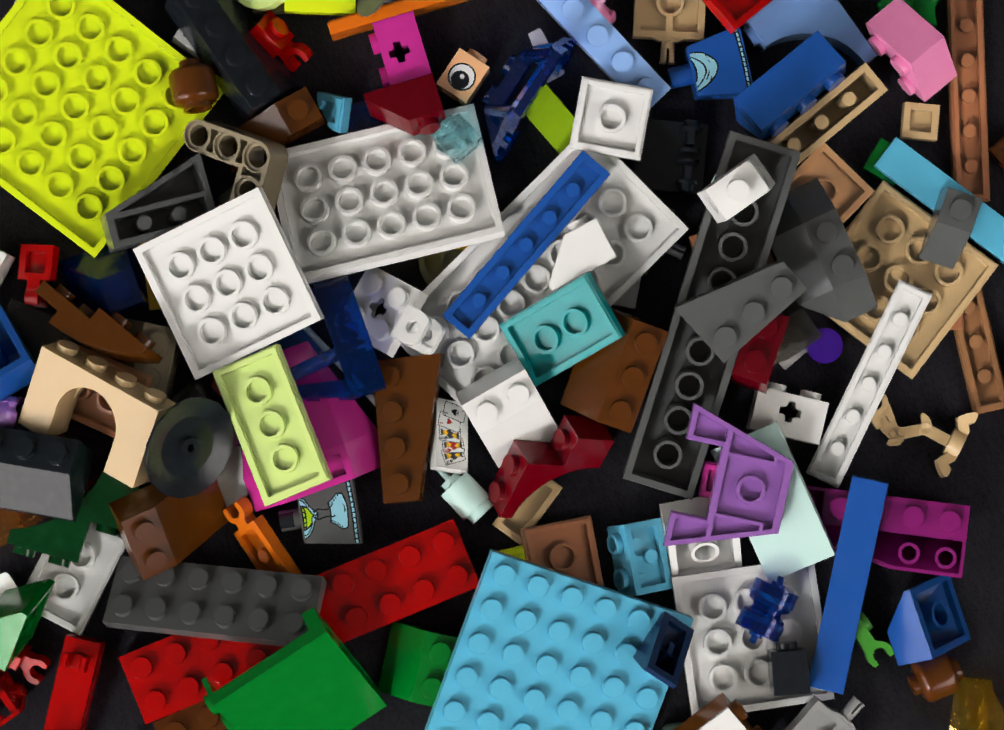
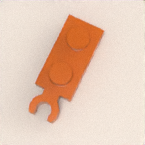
M243 496L223 510L227 520L235 524L239 529L233 534L257 570L302 574L264 516L255 517L252 504L246 496Z

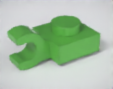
M861 612L855 642L863 650L866 661L876 668L879 664L874 659L873 654L877 648H883L890 657L894 655V652L887 642L874 640L869 632L873 626L865 614Z

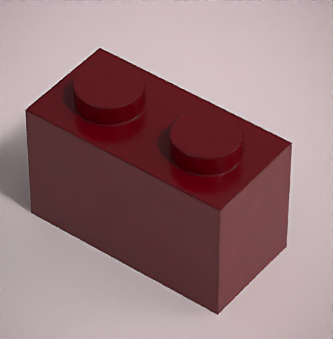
M779 314L740 349L732 371V383L766 394L788 330L790 317Z

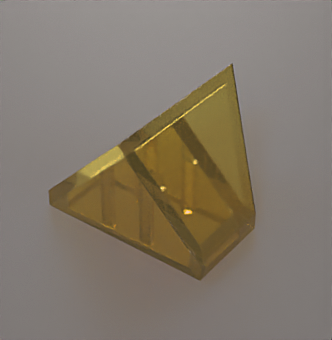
M965 677L960 681V688L953 695L949 730H1004V710L993 691L992 681Z

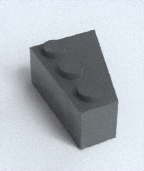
M200 153L100 218L110 253L140 246L215 209Z
M779 259L725 284L709 289L695 297L674 305V309L720 360L725 363L803 294L807 287Z

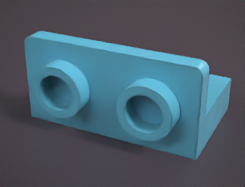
M661 518L607 527V547L612 554L614 565L613 581L618 592L630 596H639L673 588L666 546H663L664 533Z

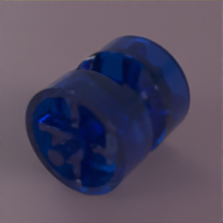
M778 576L776 582L772 580L771 584L758 577L755 578L749 591L751 592L749 596L753 600V604L745 605L744 608H741L735 621L736 624L749 630L748 633L751 634L749 642L755 644L757 639H762V637L776 643L779 642L785 629L780 617L793 611L799 598L784 590L785 586H783L785 578Z

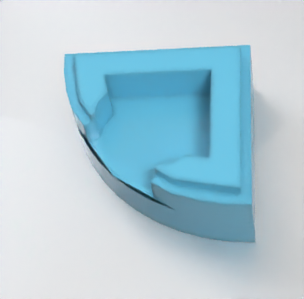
M317 92V106L319 110H322L328 122V127L338 133H348L352 98L328 92Z

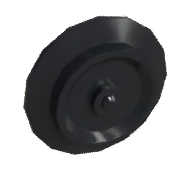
M204 397L184 399L167 409L154 425L146 444L145 468L150 482L162 494L178 499L195 496L211 486L224 471L233 450L234 429L230 415L218 402Z

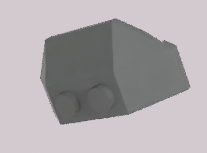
M818 178L790 190L771 248L776 259H781L807 287V290L796 299L797 304L842 322H847L877 308L878 306L867 274L836 208Z

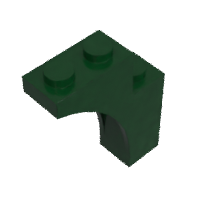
M102 472L93 488L83 498L76 522L53 519L32 527L11 529L7 543L15 545L13 553L34 558L35 552L50 555L49 563L69 568L71 561L79 563L91 522L97 524L95 531L117 536L119 529L108 503L137 491L139 486L131 488L107 473Z

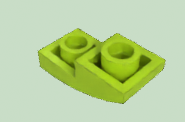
M545 83L519 108L560 154L570 144L575 116Z

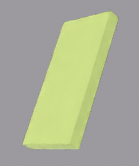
M280 344L272 345L212 372L265 507L333 479Z

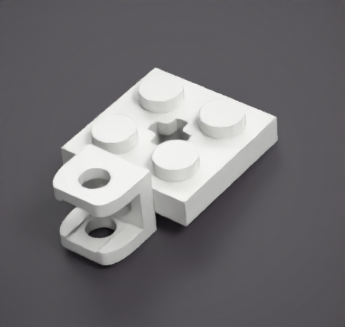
M379 268L365 270L335 323V326L392 358L401 343L422 354L431 355L435 352L445 334V328L438 321L420 311L428 295ZM384 303L383 307L387 309L384 315L378 314L375 317L377 307ZM431 330L432 338L428 342H423L426 332Z

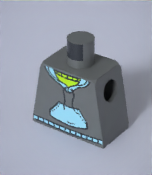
M355 479L297 499L298 508L278 512L281 531L302 529L304 543L360 544L364 542Z

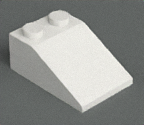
M518 358L513 359L455 393L498 468H500L503 458L507 455L514 440L551 442L553 434L558 428Z

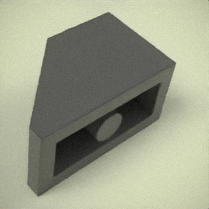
M949 187L940 190L918 258L953 269L972 233L983 199Z

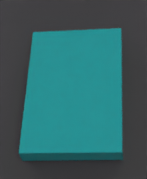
M587 272L499 325L535 387L626 335L590 272Z

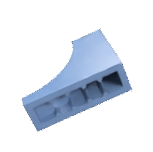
M773 0L743 25L742 33L745 39L753 48L758 46L761 52L786 41L806 40L818 30L831 46L846 54L857 66L865 62L869 64L877 56L838 0Z

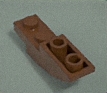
M43 281L35 291L57 310L49 323L92 351L109 358L139 364H159L163 359L152 349L156 343L140 330L133 334L129 330L132 323L117 311L109 315L101 308H98L95 312L85 303H82L79 307L73 302L77 296L62 284L55 288L46 281Z

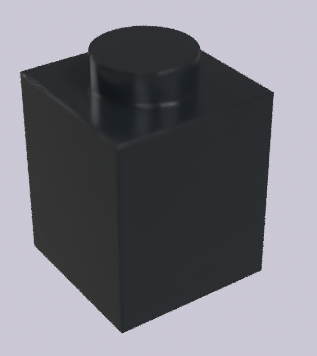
M797 641L776 642V649H767L770 693L774 696L810 693L807 649L797 647Z

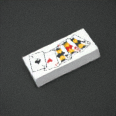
M438 398L435 401L433 414V433L430 435V469L464 474L468 471V416L456 401Z

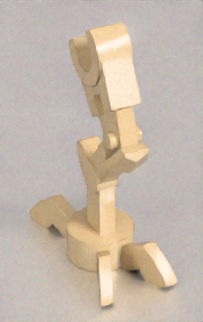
M884 394L881 406L876 410L871 423L876 430L880 429L889 439L886 442L888 446L901 445L904 439L921 435L943 445V455L934 460V464L939 477L944 478L950 474L951 468L948 464L954 462L970 433L969 425L976 422L978 413H966L955 418L956 428L953 429L950 435L932 426L930 418L924 413L920 414L921 424L899 427L888 398Z

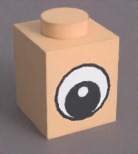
M459 48L437 81V89L463 106L470 104L490 73V67L485 64L487 59L471 48L468 52Z

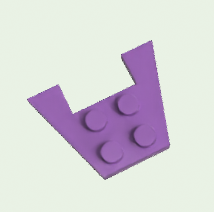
M693 403L686 439L721 446L706 517L670 510L663 546L778 534L794 462Z

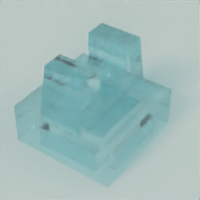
M460 113L454 117L452 115L448 116L440 123V128L432 134L433 141L456 165L483 143L482 136Z

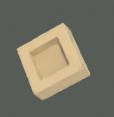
M904 102L902 104L899 139L937 141L940 105Z

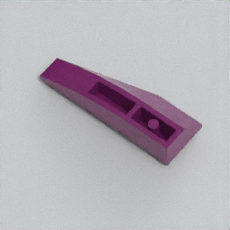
M807 486L834 548H837L849 491ZM886 496L872 562L888 569L962 578L970 506Z

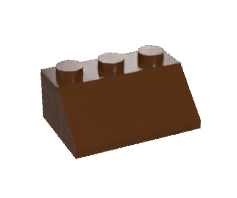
M611 308L626 335L573 365L560 404L599 423L631 433L665 343L668 330L662 325Z

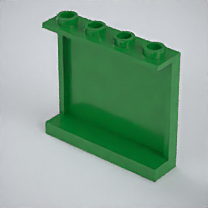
M314 607L301 615L309 631L218 690L206 677L201 680L207 692L203 696L207 707L213 715L221 714L220 718L228 730H351L387 705L373 679Z

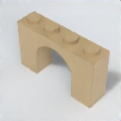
M59 340L58 342L42 346L18 423L35 433L52 436L65 433L68 430L80 393L84 388L92 389L108 402L116 423L115 438L103 472L131 488L150 482L145 468L147 441L157 421L167 409L177 403L166 398L167 395L163 391L148 388L137 382V378L127 372H119L108 366V362L98 356H90L79 350V346L72 341Z

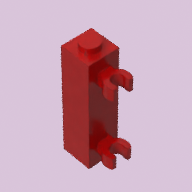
M75 633L65 636L43 730H86L106 640L84 635L79 636Z

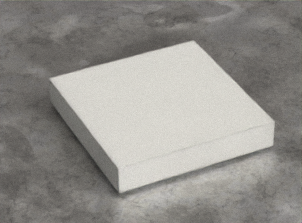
M582 76L569 148L640 161L653 89Z

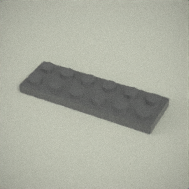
M120 556L102 622L108 628L284 647L309 631L301 615L312 607L320 614L327 581L324 576L180 562L166 571L143 580L131 562L130 557Z

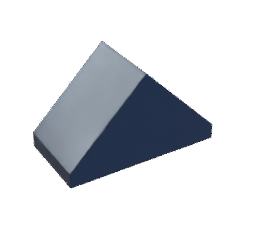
M664 612L660 615L633 658L644 671L674 689L678 685L694 630L672 615Z

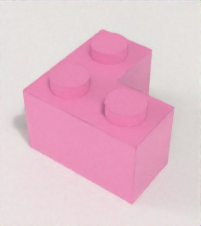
M893 0L865 23L871 37L868 39L869 45L879 56L885 54L891 59L892 66L900 75L897 81L908 95L916 94L925 103L957 76L945 37L903 0Z

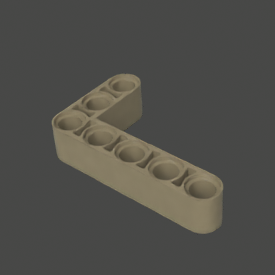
M198 119L190 121L186 125L183 136L185 144L189 149L238 167L229 201L255 189L256 186H262L273 211H275L288 164V153L284 145L223 122ZM206 132H208L207 141L205 139ZM237 141V151L235 153L234 145ZM265 151H266V153H267V161H266V163H264V159H263V158H264V153H265Z

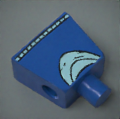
M740 28L732 35L725 30L689 45L684 50L686 64L667 68L671 89L691 85L694 100L734 99L753 83Z

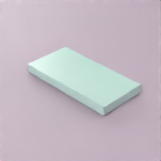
M776 421L747 434L794 462L779 533L749 537L766 577L771 582L832 557L836 554V551L778 422ZM721 446L710 450L714 460L717 462Z

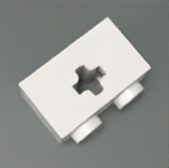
M769 382L766 394L754 391L746 425L747 429L756 431L777 421L785 438L813 445L820 444L829 406L828 402L820 401L822 394L800 390V395L786 392L787 386L774 382ZM791 403V409L797 411L796 417L789 418L786 422L784 421L785 415L779 413L780 407H786Z

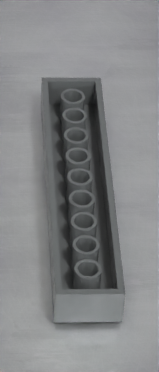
M729 130L714 181L755 153L774 180L775 185L769 192L727 221L717 223L705 207L676 304L766 265L801 155L800 151ZM675 309L673 310L668 326V334L655 368L623 471V479L692 500L709 447L707 443L686 439L693 403L718 417L739 350L723 363Z

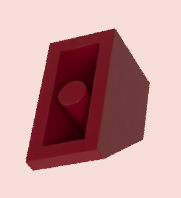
M432 73L363 94L370 116L413 136L433 134L441 127L448 126Z

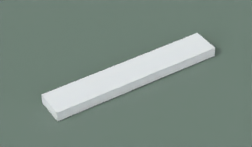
M899 279L806 471L807 474L839 488L932 294Z

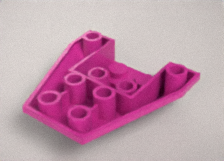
M308 341L284 349L283 353L333 479L265 507L242 450L243 480L255 512L294 501L357 478L381 467L378 429Z

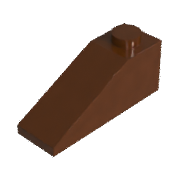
M305 86L274 103L239 128L286 146L326 123ZM237 141L234 145L235 153L237 151ZM227 164L233 175L237 173L238 167Z

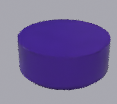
M820 328L813 331L806 341L807 354L813 361L820 364L835 361L843 350V342L840 335L830 328Z

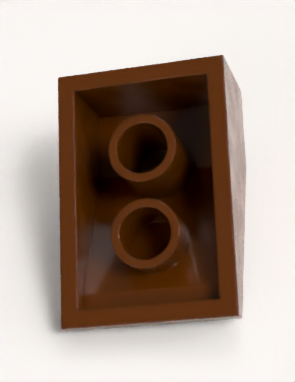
M217 479L211 486L195 496L180 499L162 494L153 484H150L108 503L130 560L143 580L178 565L228 522L223 513V510L227 507Z

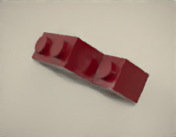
M564 415L553 434L551 442L514 440L487 492L499 517L512 518L520 505L534 491L561 475L580 469L600 468L614 443V439L602 423L586 416Z

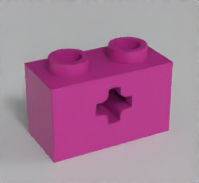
M413 11L372 23L375 33L369 34L368 37L374 55L380 53L382 55L385 67L378 68L383 87L432 73ZM401 47L403 52H409L405 54V61L401 63L398 62L396 57H393L395 55V48Z

